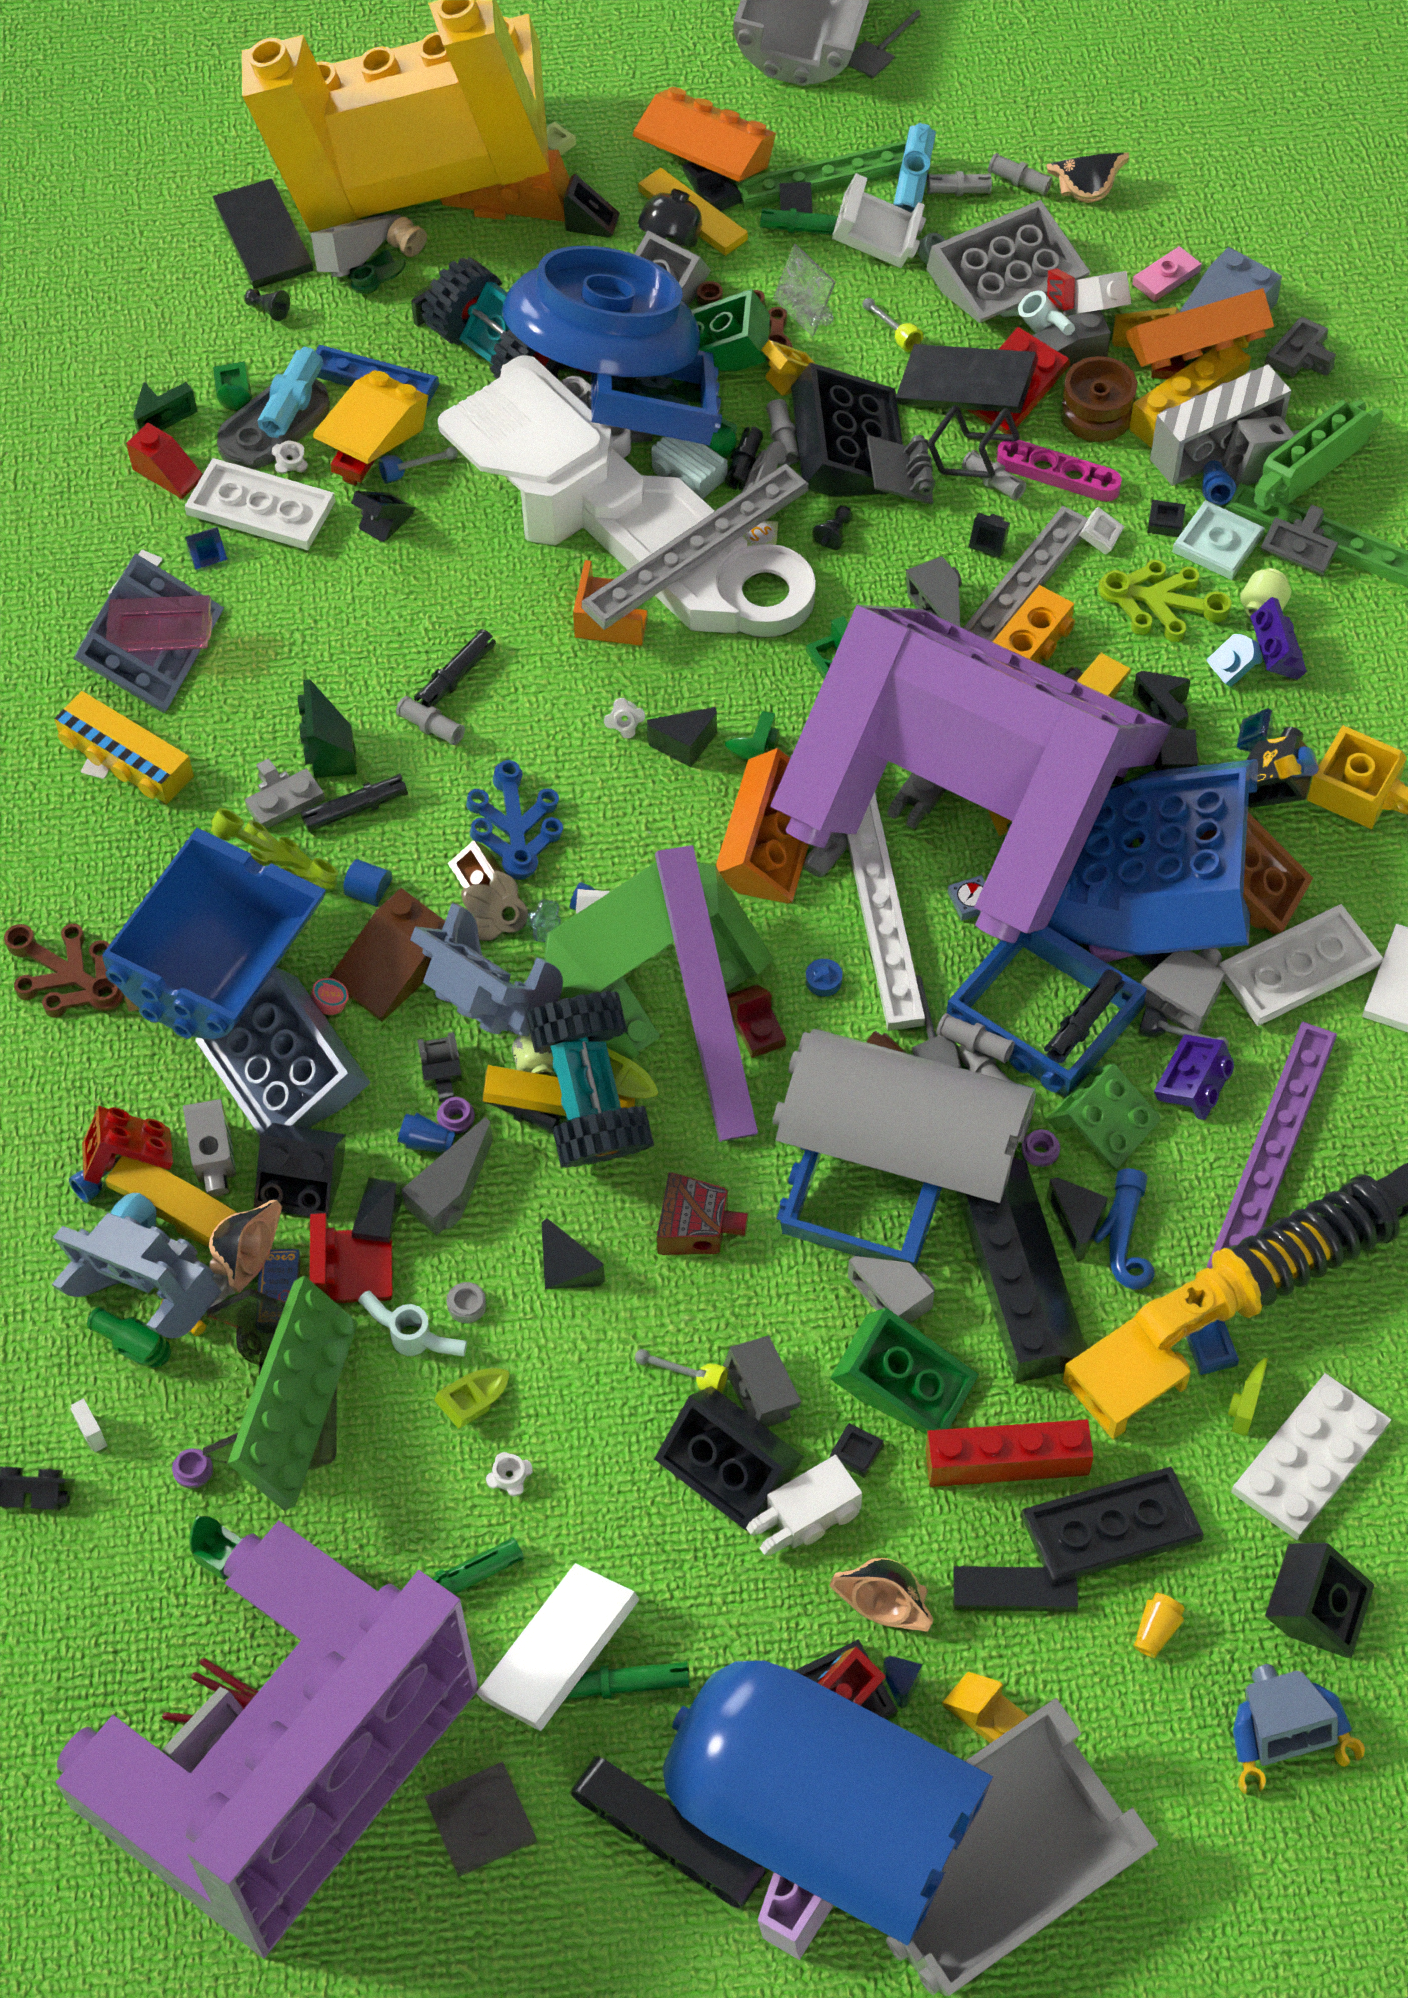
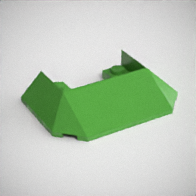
M657 862L651 864L549 931L545 943L546 952L544 960L556 966L563 978L562 992L558 1001L564 998H574L582 994L589 995L594 992L615 991L619 993L627 1032L621 1036L613 1037L611 1040L601 1042H606L608 1049L630 1060L639 1056V1051L660 1038V1035L622 976L674 942ZM697 862L726 992H728L747 978L758 975L774 958L717 867Z

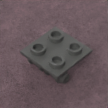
M868 435L867 441L874 488L932 505L934 503L932 492L935 487V480L932 477L933 466L931 464V456L928 454V440L922 435H916L907 446Z

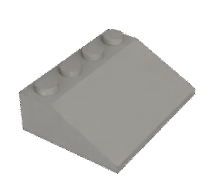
M1041 200L931 246L926 268L941 292L979 323L1018 307L1022 299L1030 292L1042 291L1047 294L1048 270L1059 269L1075 277V280L1085 278L1090 274L1089 269Z

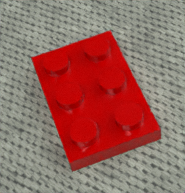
M1019 327L1013 331L998 350L1036 352L1039 360L1021 413H1011L1016 427L1021 424L1070 366L1068 357ZM968 410L991 426L1000 414V412ZM1004 418L997 430L1004 434H1012L1006 418Z

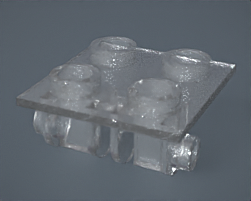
M794 244L773 299L807 332L814 336L818 325L824 324L827 326L834 319L832 309L826 307L836 282L804 251Z

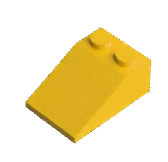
M373 370L353 383L314 431L313 438L369 464L423 430L429 395L418 391L410 384H403L389 377L385 372Z

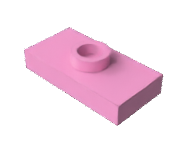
M1179 246L1133 276L1132 285L1153 302H1156L1201 271L1202 264Z

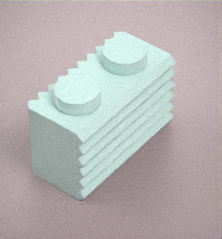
M663 437L651 449L652 467L655 473L660 477L680 478L701 499L705 498L724 482L728 473L727 460L704 444Z

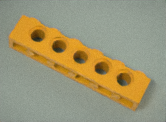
M1039 585L993 642L1040 664L1043 659H1050L1056 649L1058 640L1062 636L1066 638L1072 631L1075 624V619L1072 618L1074 603Z

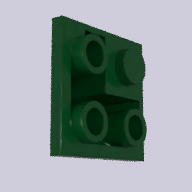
M310 679L303 680L304 694L298 695L299 714L302 716V723H299L301 744H304L305 764H312L315 778L357 774L355 744L351 724Z

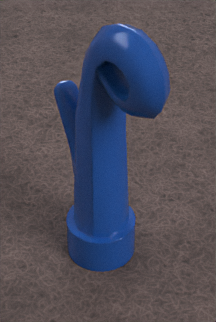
M1126 1168L1117 1172L1116 1194L1112 1207L1103 1225L1094 1235L1093 1240L1099 1243L1111 1232L1109 1245L1112 1273L1119 1283L1126 1288L1135 1290L1147 1287L1153 1281L1155 1275L1154 1267L1148 1260L1140 1257L1127 1259L1141 1197L1145 1195L1148 1176L1140 1170ZM1133 1268H1139L1143 1273L1140 1276H1134L1129 1274L1128 1271Z

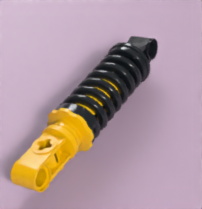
M1408 1163L1403 1164L1391 1174L1378 1181L1368 1175L1358 1174L1342 1185L1338 1191L1329 1192L1321 1200L1318 1199L1310 1202L1305 1209L1295 1210L1288 1218L1285 1217L1277 1220L1272 1227L1268 1226L1260 1229L1255 1236L1245 1237L1238 1245H1232L1214 1252L1212 1255L1213 1268H1205L1199 1271L1195 1276V1280L1144 1305L1135 1315L1136 1322L1157 1350L1164 1351L1217 1319L1226 1321L1232 1318L1236 1311L1247 1318L1255 1316L1261 1312L1264 1305L1274 1304L1277 1295L1288 1296L1293 1292L1294 1286H1307L1311 1277L1321 1278L1326 1274L1328 1268L1338 1269L1342 1266L1344 1259H1356L1361 1250L1370 1251L1374 1249L1378 1242H1391L1399 1235V1220L1408 1215Z

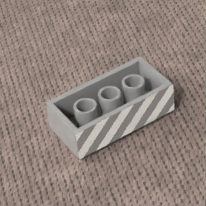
M1268 364L1257 370H1251L1244 376L1231 382L1222 383L1209 392L1196 395L1189 399V401L1176 407L1165 409L1157 415L1150 460L1172 486L1203 472L1204 465L1209 461L1217 460L1222 463L1237 421L1279 416L1285 422L1291 389Z

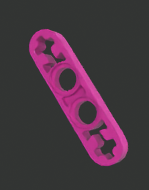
M1022 440L1002 441L998 446L997 462L1003 464L1007 472L1104 502L1113 501L1120 494L1121 475L1111 468ZM1038 461H1047L1052 467L1049 469H1039L1034 464ZM1069 471H1078L1083 475V477L1080 479H1071L1066 475V473Z

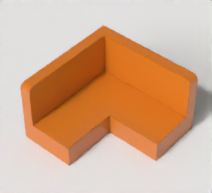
M585 560L573 609L575 638L642 646L648 620L647 610L634 609L604 630L582 609V601L614 580L593 577L592 561Z

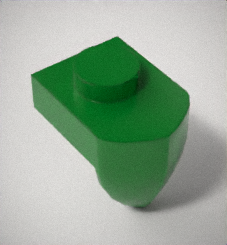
M245 361L213 367L217 399L224 408L238 411L251 401L249 372Z
M722 418L720 429H718L717 433L713 432L710 445L706 446L726 459L736 446L737 425Z
M761 711L753 738H733L725 741V746L745 761L769 752L770 748L776 749L779 742L780 729L775 728V713Z
M197 1516L190 1531V1551L196 1563L222 1580H225L228 1577L224 1574L225 1563L232 1550L242 1538L223 1527L212 1517Z

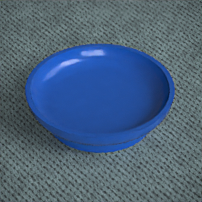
M570 246L551 251L540 260L538 268L527 272L512 285L502 308L506 325L524 344L559 363L593 373L619 377L664 375L675 372L690 364L699 351L700 332L691 309L682 300L683 291L676 278L650 260L617 249L599 246Z

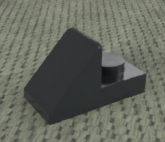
M356 491L351 501V504L362 509L361 515L363 517L359 524V529L381 542L387 541L414 513L416 508L388 492Z
M1147 671L1136 673L1133 696L1150 716L1171 725L1170 729L1181 728L1186 730L1189 715L1182 703L1187 700L1190 680Z

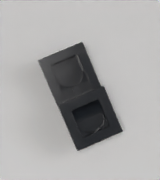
M693 162L682 165L683 172L696 193L719 211L742 203L740 191L724 175Z

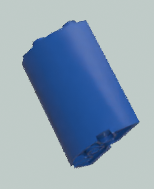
M196 828L102 954L107 970L105 975L131 1002L140 1008L139 1012L146 1020L153 1023L160 1022L173 1029L177 1035L185 1039H190L192 1036L203 1039L222 1038L234 1028L324 899L326 890L272 863L269 866H263L253 859L251 853Z

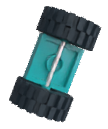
M463 257L459 258L458 263L455 261L449 263L448 270L443 268L439 272L440 278L438 280L433 279L430 284L433 286L432 290L426 291L424 296L427 302L422 303V310L425 311L422 314V318L426 321L425 324L451 344L461 345L463 341L493 365L490 368L496 379L500 377L503 365L522 355L534 357L556 378L559 377L557 373L560 369L564 370L565 364L536 352L519 340L506 325L502 308L507 292L500 287L502 282L495 274L473 258L468 257L466 259Z
M605 991L602 993L594 992L589 995H577L574 998H564L558 1002L545 1004L546 1006H539L527 1012L526 1017L534 1052H539L540 1054L548 1052L553 1055V1068L558 1076L562 1093L561 1103L566 1112L567 1119L570 1121L561 1123V1125L555 1126L552 1129L561 1167H578L601 1161L605 1162L653 1147L654 1142L646 1107L621 1108L606 1042H601L611 1040L613 1037L621 1036L627 1032L619 993Z

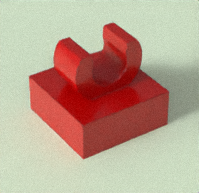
M338 450L330 463L331 472L341 475L344 482L356 486L357 482L361 483L375 460L366 464Z

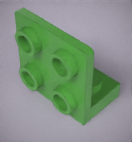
M1113 1063L1091 1069L1046 1120L1055 1130L1068 1127L1077 1128L1109 1167L1116 1169L1121 1166L1158 1124L1160 1116Z

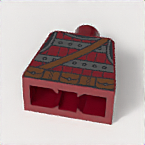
M668 1173L657 1232L658 1254H717L721 1250L723 1233L746 1236L748 1213L728 1210L727 1189L680 1174Z

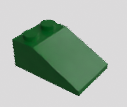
M753 289L691 310L700 332L699 350L713 353L714 366L718 367V371H739L766 362L767 356L761 349L768 341L770 313Z
M885 1307L866 1315L831 1375L830 1380L861 1402L927 1435L929 1430L950 1428L979 1374Z

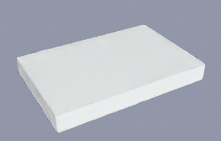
M1396 924L1362 1017L1408 1032V927Z

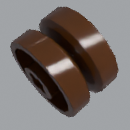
M1103 356L1084 358L1073 364L1066 373L1061 410L1064 426L1073 435L1087 441L1103 442L1114 440L1123 435L1130 427L1132 408L1136 397L1138 382L1134 372L1125 363Z

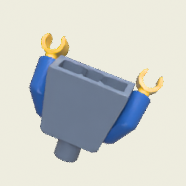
M1270 1664L1261 1665L1252 1673L1254 1683L1249 1684L1245 1688L1246 1701L1238 1706L1233 1727L1238 1762H1243L1244 1769L1238 1779V1786L1244 1794L1247 1793L1245 1776L1253 1775L1258 1779L1260 1792L1265 1786L1266 1777L1260 1769L1256 1768V1760H1260L1261 1765L1265 1766L1336 1745L1338 1740L1340 1744L1334 1752L1338 1764L1343 1767L1350 1764L1345 1747H1349L1354 1751L1358 1761L1363 1758L1365 1753L1364 1744L1359 1739L1350 1736L1349 1732L1352 1730L1342 1703L1335 1693L1317 1683H1311L1305 1674L1300 1671H1293L1279 1676L1274 1666Z

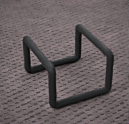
M954 405L929 439L928 447L938 471L943 475L993 478L995 471L985 446L990 440L1017 441L1020 436L1011 412L1007 408L1000 412L987 433L969 432L960 408ZM954 415L965 437L969 439H982L979 444V452L987 471L944 468L935 447V442ZM1004 418H1006L1012 435L995 434Z

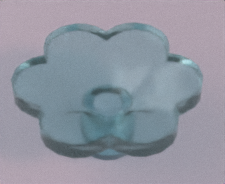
M543 899L539 902L537 911L528 912L526 924L534 928L533 938L535 941L546 943L547 933L560 925L559 905L556 901Z

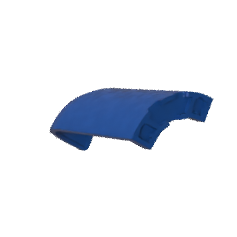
M764 1660L735 1661L710 1676L690 1709L682 1706L677 1713L672 1729L678 1732L662 1768L667 1795L682 1817L706 1835L907 1946L925 1921L936 1892L946 1873L942 1870L952 1850L958 1849L966 1832L980 1811L993 1778L992 1775L793 1670Z

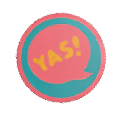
M323 978L315 982L310 993L311 998L320 1011L326 1015H335L342 1012L349 996L347 988L341 982L331 978Z

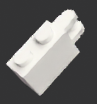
M834 1455L767 1495V1511L752 1519L746 1529L750 1535L755 1536L777 1524L781 1531L766 1539L760 1547L762 1553L767 1557L788 1545H791L793 1549L802 1543L810 1545L819 1540L829 1527L836 1523H839V1525L846 1524L858 1515L861 1509L862 1492L838 1457Z

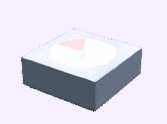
M982 875L948 886V895L961 921L978 916L981 913L974 906L985 884Z

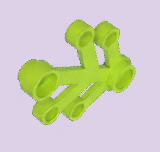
M1151 560L1145 567L1130 574L1119 570L1109 571L1099 581L1098 592L1100 596L1108 602L1119 603L1132 620L1131 630L1138 635H1145L1150 632L1153 619L1149 613L1143 612L1134 599L1146 602L1165 626L1164 635L1171 642H1179L1184 639L1186 624L1184 621L1177 619L1168 606L1203 613L1205 618L1212 623L1222 622L1230 613L1231 599L1223 592H1210L1204 599L1171 593L1179 588L1192 590L1197 587L1200 574L1194 567H1184L1178 574L1163 580L1165 578L1166 565L1160 560ZM1151 570H1158L1159 572L1154 573ZM1184 577H1191V578H1193V579H1192V580H1188V579H1185ZM1146 580L1157 583L1148 588L1138 586ZM1140 621H1141V622H1145L1146 624H1145V625H1140V624H1138L1137 622H1140ZM1170 629H1178V630H1180V631H1179V632H1174V631H1172V630H1170Z
M219 808L211 820L213 825L211 831L220 839L229 841L231 837H236L261 850L249 849L248 851L257 863L263 866L266 864L270 865L271 863L282 865L280 868L323 889H334L336 886V878L339 872L333 865L320 858H314L312 861L299 849V846L287 837H281L277 841L259 822L250 820L243 830L241 829L244 825L243 820L237 814L225 808Z

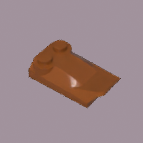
M1248 812L1243 898L1250 912V923L1257 929L1267 928L1272 934L1281 933L1287 926L1313 877ZM1206 831L1200 837V840L1213 838L1217 831Z

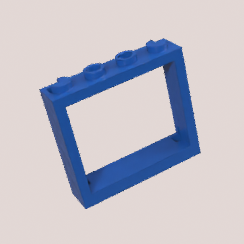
M699 350L695 359L684 368L659 375L699 384L701 408L612 390V378L610 375L591 372V422L710 445L713 432L717 433L718 429H720L722 414H719L721 398H718L720 384L716 382L718 367L714 366L713 353Z
M1046 926L1045 929L1027 934L1021 931L1016 943L1001 940L948 1000L947 1014L972 1025L976 1023L985 1026V1030L1005 1039L1013 1040L1015 1045L1009 1058L1011 1065L1016 1070L1022 1073L1027 1072L1038 1079L1047 1090L1054 1093L1058 1092L1066 1097L1084 1076L1093 1069L1143 1009L1147 988ZM1023 947L1089 989L1094 987L1103 972L1108 969L1119 973L1122 976L1121 981L1125 982L1123 988L1111 1000V1003L1121 1009L1069 1071L971 1008Z
M800 1147L801 1150H804L801 1163L795 1162L793 1164L788 1184L793 1185L789 1198H782L779 1204L780 1210L776 1218L781 1220L782 1234L854 1256L907 1262L916 1269L942 1187L926 1182L923 1183L902 1250H896L799 1220L822 1154Z

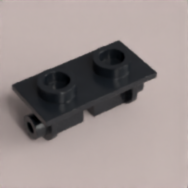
M0 1466V1507L25 1508L26 1493H32L31 1508L60 1511L62 1507H68L70 1504V1491H64V1483H74L75 1479L63 1478V1470L39 1469L38 1476H23V1468Z

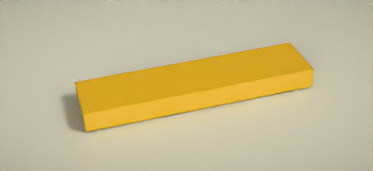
M661 167L638 183V191L648 199L658 193L671 194L672 189L688 193L690 195L689 201L694 203L701 212L702 227L699 237L726 256L748 240V231Z
M488 1065L483 1102L567 1116L561 1103L562 1093L558 1077ZM618 1094L621 1108L626 1107L627 1109L635 1106V1098Z

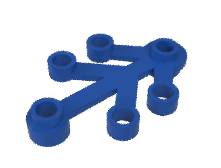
M505 760L495 767L493 784L498 790L503 792L506 815L488 803L489 796L484 790H471L467 796L466 807L469 811L479 813L484 818H477L472 822L470 836L474 841L485 844L502 857L503 868L509 876L516 880H523L536 871L538 866L537 855L551 842H556L561 838L563 824L560 820L553 817L543 821L540 834L527 845H525L524 834L543 816L556 810L559 796L552 789L541 790L538 793L536 803L521 816L518 788L522 779V770L516 762ZM473 799H479L482 803H475ZM543 799H549L552 803H546ZM492 824L509 836L510 844L492 833ZM483 828L487 832H479L476 829ZM547 828H554L556 832H550Z

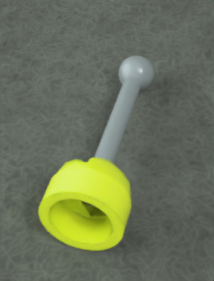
M872 298L864 299L862 305L865 310L873 311L896 330V343L904 351L912 352L914 344H921L923 332L917 326L911 323L897 324L875 305V301Z
M640 1349L635 1354V1360L640 1365L650 1363L696 1378V1383L700 1390L712 1386L720 1393H723L728 1379L727 1367L718 1364H706L700 1370H695L651 1356L645 1349Z

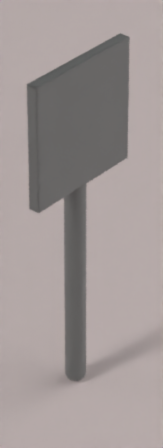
M916 10L878 47L867 41L863 42L852 53L847 65L874 78L895 58L894 55L883 49L920 16V11Z
M917 975L916 981L929 1040L912 1047L913 1055L962 1068L955 1041L935 1035L922 977Z

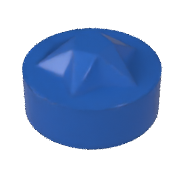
M830 959L813 961L806 970L805 981L809 991L823 997L835 994L842 985L841 967Z

